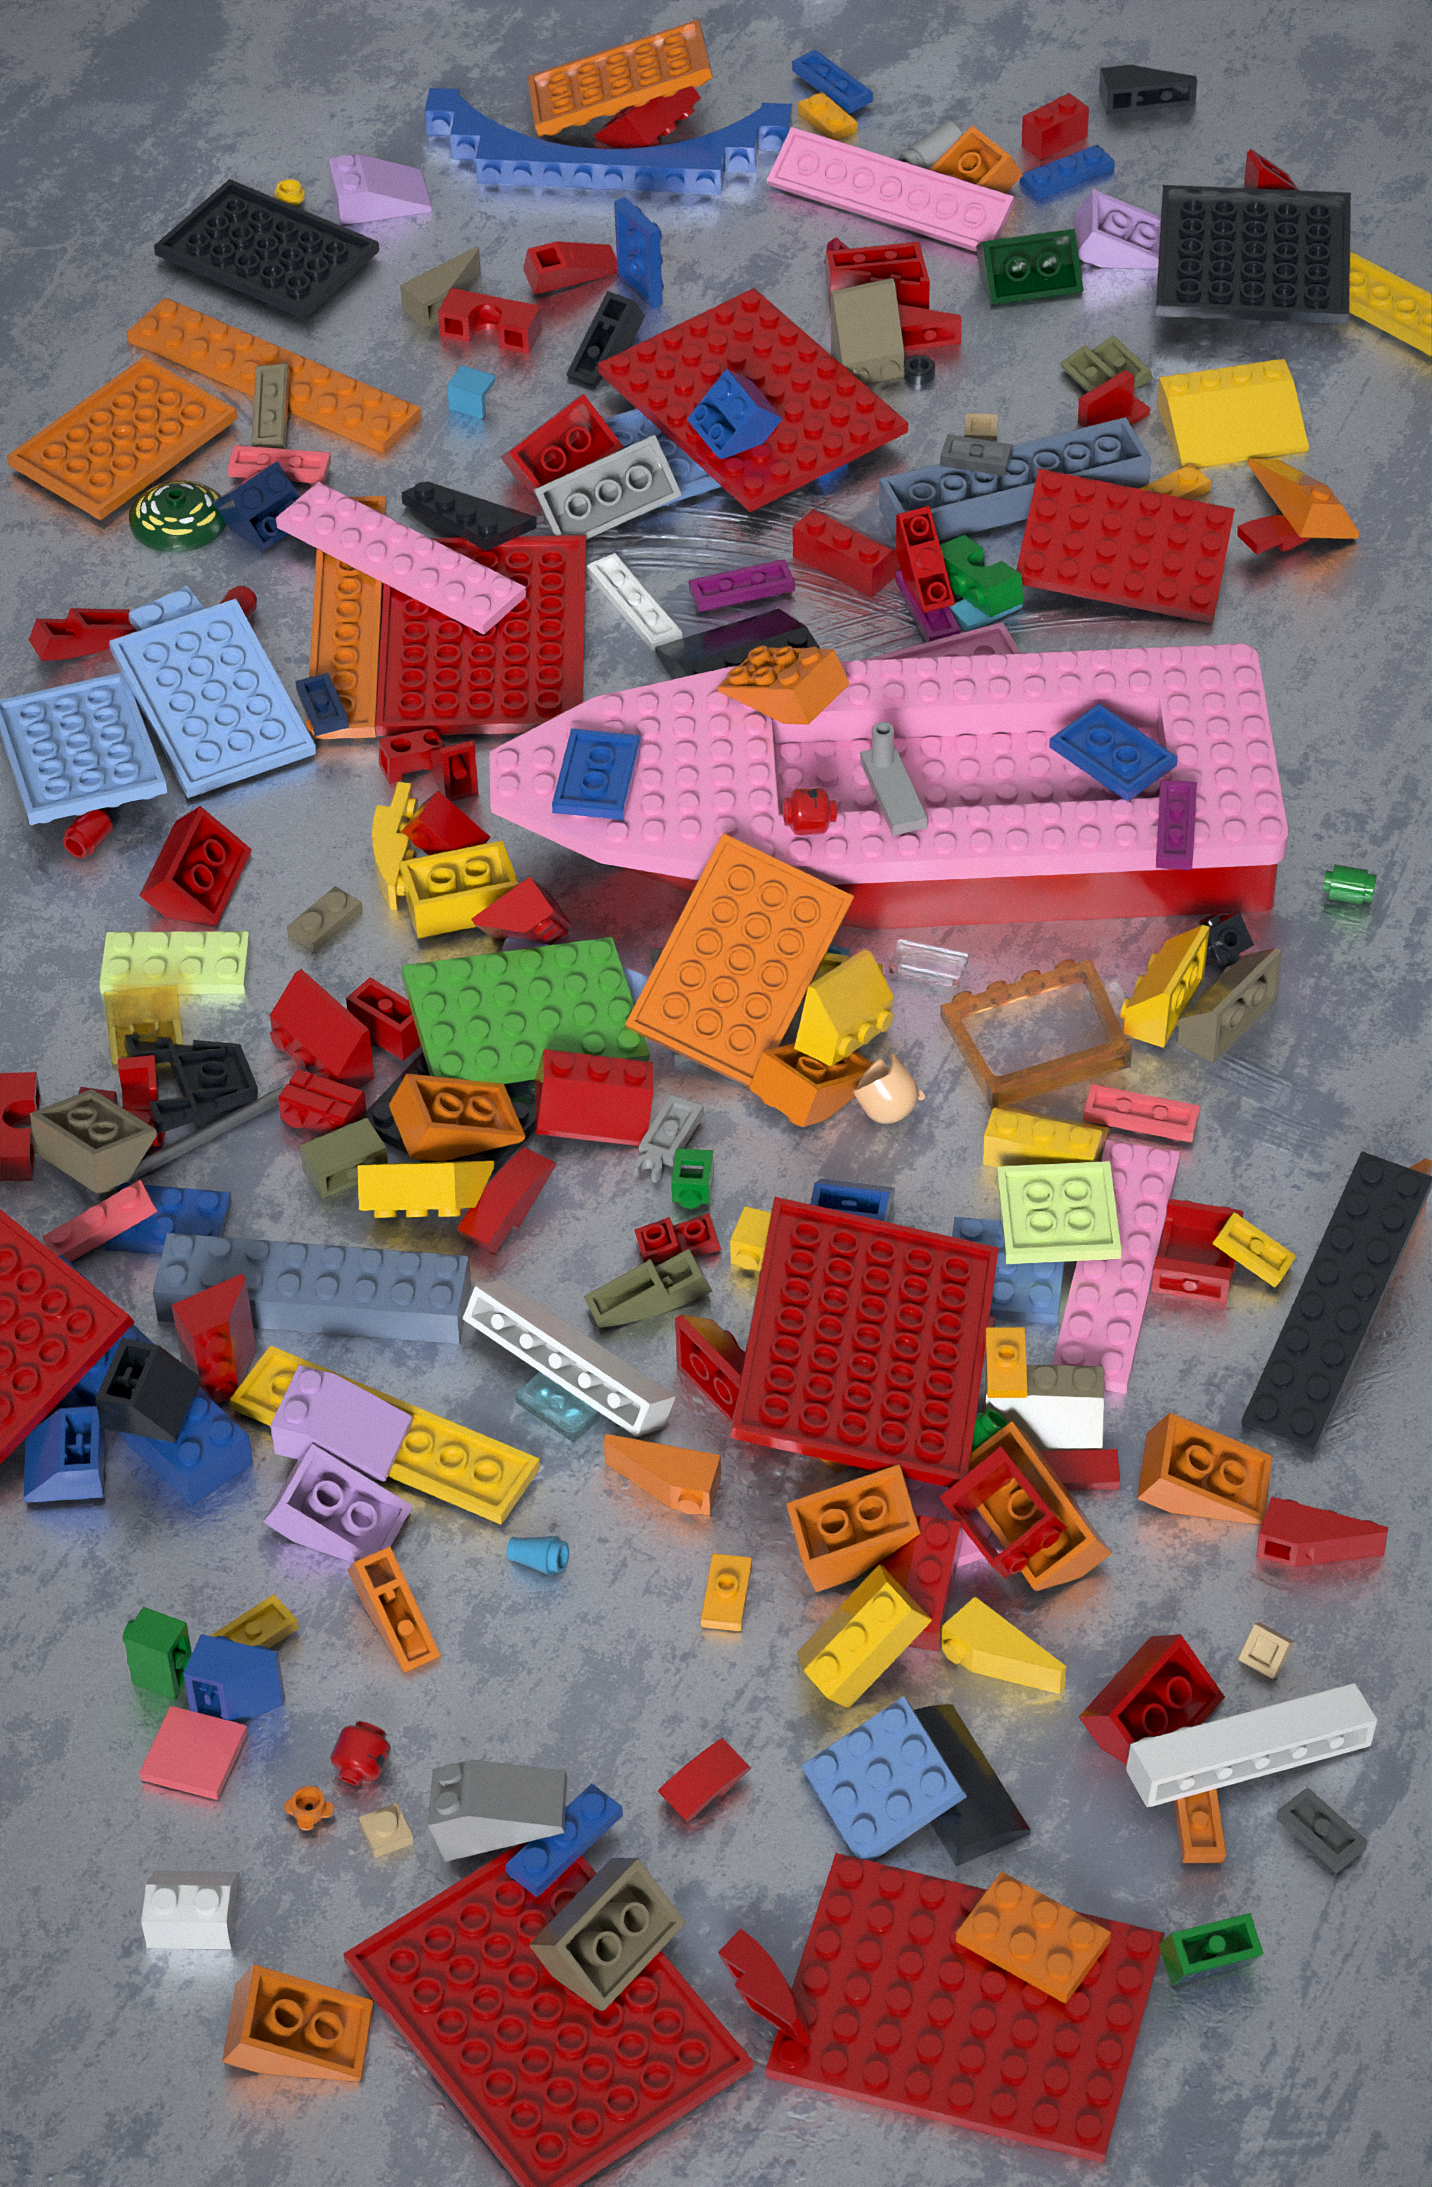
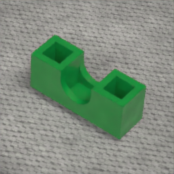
M962 535L940 545L951 590L971 603L973 607L978 608L987 616L993 617L1024 603L1021 574L1003 561L985 566L983 547L969 537Z

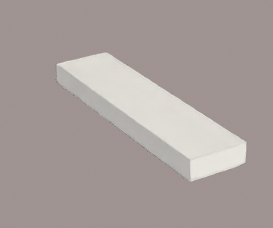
M616 553L586 565L589 577L652 652H655V647L682 639L680 628Z

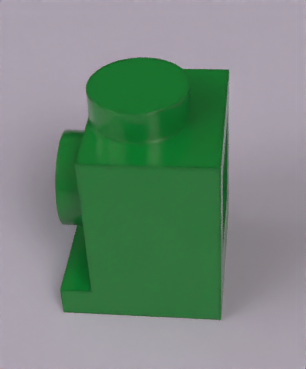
M676 1148L671 1181L672 1202H679L682 1207L688 1209L697 1208L701 1204H710L712 1180L714 1178L713 1150ZM684 1165L704 1166V1168H684Z

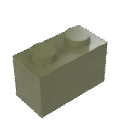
M368 1118L347 1124L343 1128L299 1145L302 1169L321 1199L358 1185L357 1165L388 1163L387 1148Z

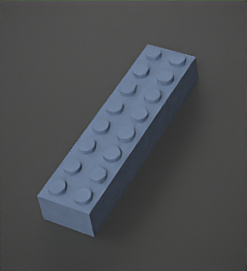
M1125 417L1012 445V456L1005 476L955 469L936 464L879 478V509L896 538L897 514L930 506L938 540L942 541L1028 519L1038 469L1139 489L1149 484L1151 458Z
M167 1233L153 1289L158 1321L175 1322L172 1309L173 1304L242 1273L246 1278L253 1328L448 1344H460L465 1321L463 1316L468 1305L471 1289L469 1256Z

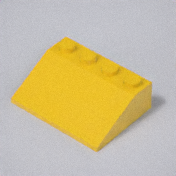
M1285 359L1159 377L1157 408L1181 468L1190 463L1196 468L1247 461L1249 458L1260 459L1309 451L1294 380Z

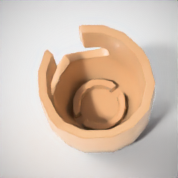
M893 1053L890 1056L892 1058L890 1069L882 1058H879L864 1073L857 1088L852 1090L866 1114L872 1120L881 1124L899 1122L914 1110L917 1100H924L926 1098L925 1094L918 1089L916 1081L912 1078L906 1067Z

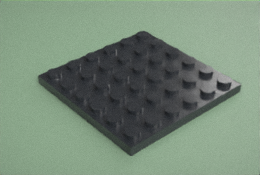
M1163 185L1155 316L1348 324L1351 193Z

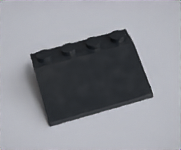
M776 609L655 647V652L673 680L727 667L739 666L748 658V653L759 646L783 648L786 646H791L792 648L817 647L818 649L820 647L807 626L781 609Z

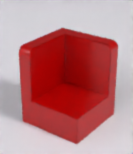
M155 1056L118 1059L122 1106L149 1111L150 1101L160 1100Z

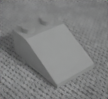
M468 1760L456 1764L451 1763L433 1769L428 1827L444 1861L447 1862L565 1833L568 1778L564 1770L480 1760Z

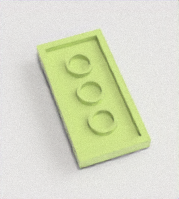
M249 931L106 932L99 984L101 995L245 994L250 949Z

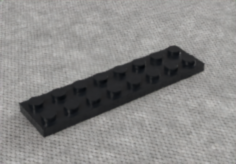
M1361 1151L1241 1420L1243 1427L1313 1454L1316 1453L1432 1189V1176Z

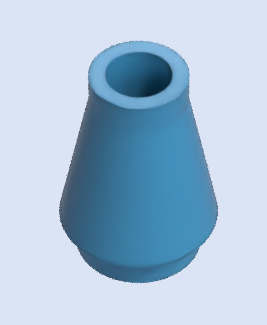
M558 1536L511 1537L508 1542L507 1559L509 1561L521 1563L550 1576L555 1572L562 1573L568 1563L569 1545L566 1541H561Z

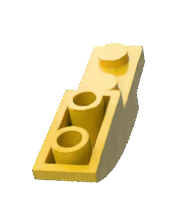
M398 782L391 806L376 805L373 818L372 843L376 877L384 900L389 908L393 910L398 909L401 896H406L399 862L417 858L416 850L411 849V840L401 832L418 810V799L413 798L412 783Z

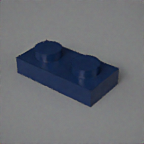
M329 673L295 681L297 694L315 736L349 728L348 717Z

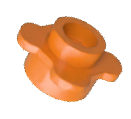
M305 1786L298 1789L292 1798L288 1799L284 1804L285 1812L293 1815L298 1821V1827L305 1831L313 1829L316 1822L322 1818H329L334 1813L333 1804L325 1801L324 1794L316 1786ZM313 1807V1809L310 1811L306 1810L305 1808Z

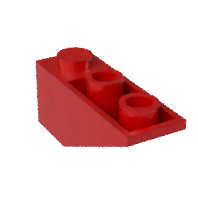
M556 241L528 248L523 271L533 294L537 295L617 274V259L610 244Z
M1271 1496L1259 1532L1256 1557L1292 1567H1301L1383 1556L1386 1549L1389 1527L1378 1525L1370 1520H1359L1344 1516L1332 1510L1310 1507L1294 1500H1284Z

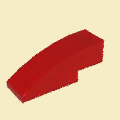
M70 608L66 619L36 618L29 642L42 661L63 660L107 650L110 648V640L137 631L129 622V609Z
M523 1147L500 1169L484 1188L476 1207L468 1210L457 1227L458 1232L465 1240L496 1255L512 1227H520L557 1164Z
M740 1928L718 1952L731 1976L737 1980L734 1984L751 2011L807 2048L812 2041L799 2001L773 1958L754 1938Z

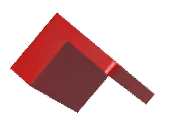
M1124 370L1080 397L1078 424L1085 428L1126 417L1132 426L1150 414V407L1134 396L1135 376Z

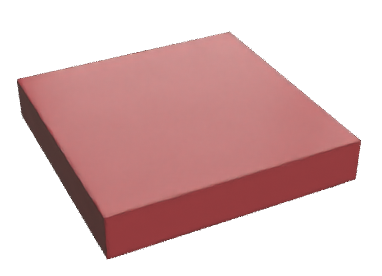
M170 1706L140 1770L141 1780L219 1800L247 1737V1725Z

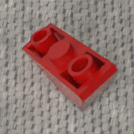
M930 506L897 514L896 553L904 583L921 613L955 605Z

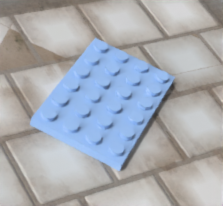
M236 599L109 641L110 650L187 798L316 754V745Z
M122 672L0 700V735L30 825L49 823L54 819L71 815H83L88 811L105 807H117L123 803L140 799H151L157 795L168 793L165 778L134 695Z

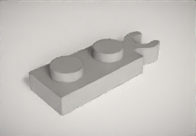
M671 1094L668 1096L639 1144V1156L635 1159L633 1165L635 1177H639L644 1169H652L651 1180L653 1183H657L662 1178V1164L674 1166L676 1148L684 1149L704 1116L703 1105Z

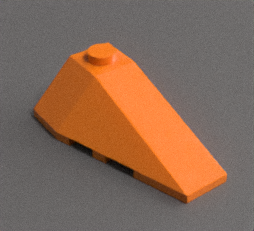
M1249 458L1247 465L1299 537L1358 539L1360 532L1327 485L1278 459Z

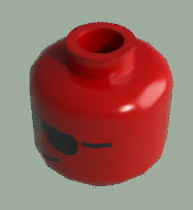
M795 788L792 790L790 797H784V825L790 826L791 831L795 835L825 834L829 828V823L836 822L837 819L836 800H829V795L824 788Z
M357 1721L355 1725L344 1727L330 1757L331 1764L339 1770L337 1777L354 1786H360L362 1781L372 1782L378 1780L391 1751L390 1743L385 1739L387 1733L379 1727L363 1721Z

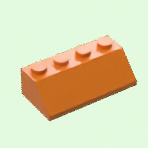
M1011 1421L971 1453L968 1473L1001 1446L1015 1459L1067 1526L1052 1546L1037 1552L1029 1559L1027 1566L1021 1570L1035 1591L1082 1578L1112 1554V1551L1033 1441L1014 1422ZM1015 1478L1011 1479L977 1507V1510L1005 1549L1044 1517Z

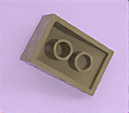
M893 278L831 291V355L865 385L904 377V347Z

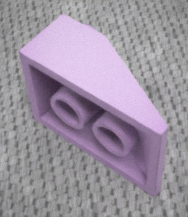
M361 154L328 158L331 190L341 226L432 212L421 169Z
M1092 189L1074 214V229L1079 259L1101 268L1158 269L1161 217Z
M299 1365L270 1426L275 1454L299 1460L311 1444H314L365 1477L386 1481L413 1419L406 1412L336 1374Z
M311 1444L295 1464L263 1523L297 1544L354 1563L382 1549L391 1547L413 1506L314 1444Z

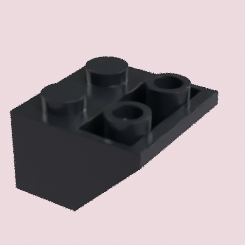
M122 1338L95 1399L100 1426L104 1429L176 1443L202 1382L201 1377L159 1345Z

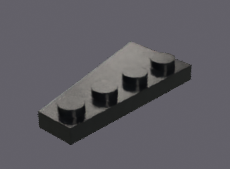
M420 482L414 487L401 492L403 505L484 551H488L537 528L536 516L432 482Z

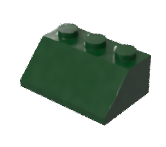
M1075 229L982 241L976 245L980 278L990 305L1084 292Z

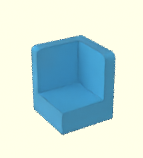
M462 365L447 384L449 409L483 419L486 415L485 395L494 385L495 375Z

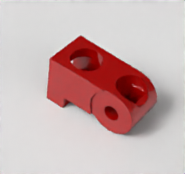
M432 729L379 738L378 764L388 784L402 781V774L422 769L432 770L430 751L443 748L445 745L439 734Z

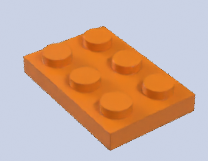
M1002 1871L956 1932L957 1943L1065 2004L1111 1941V1932Z

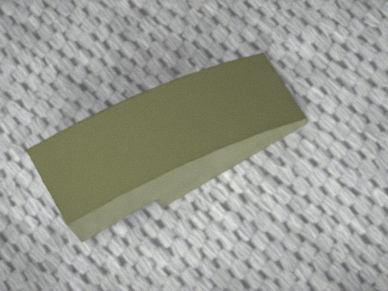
M687 1249L656 1267L650 1259L588 1293L584 1298L599 1328L631 1323L663 1314L691 1303L713 1291L699 1263L690 1249Z

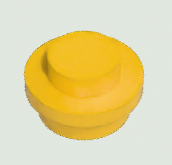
M286 179L277 184L274 198L297 206L305 199V191L298 181Z

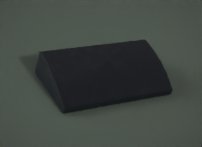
M942 1704L915 1709V1713L967 1795L965 1799L930 1822L956 1867L1030 1835L1031 1829L952 1704Z

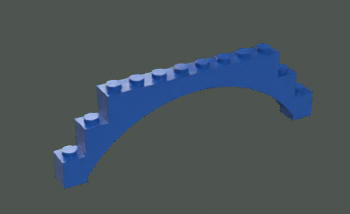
M429 88L425 106V122L427 135L450 136L452 159L476 160L477 183L721 195L725 171L755 173L759 150H781L792 127V104L762 103L761 108L747 117L704 136L678 143L633 149L575 147L524 135L504 127L473 108L460 96V89Z

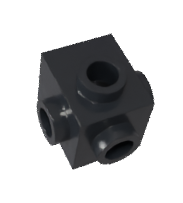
M1216 913L1198 922L1200 926L1210 927L1205 966L1215 964L1218 965V968L1229 966L1239 960L1237 957L1239 953L1254 946L1240 913L1221 916Z

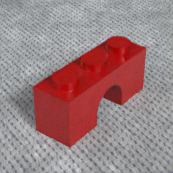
M451 288L438 310L440 336L470 342L476 332L483 329H494L498 331L499 348L530 354L542 331L540 305Z
M37 1072L0 1073V1181H33L36 1153H34L32 1131L31 1128L16 1127L31 1124L30 1113L40 1110L41 1092Z

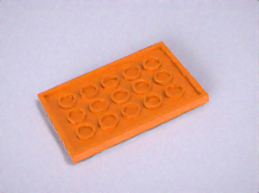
M698 19L528 76L534 125L538 136L544 134L554 135L565 127L574 124L581 126L590 122L592 118L601 115L612 116L623 108L632 105L636 107L648 103L650 99L659 96H672L680 89L689 86H702L708 80L713 79L703 30Z
M144 356L8 454V465L101 521L238 419L237 409Z
M723 833L629 1015L625 1028L750 1088L763 1051L780 1047L807 993L808 986L812 983L854 900V896Z

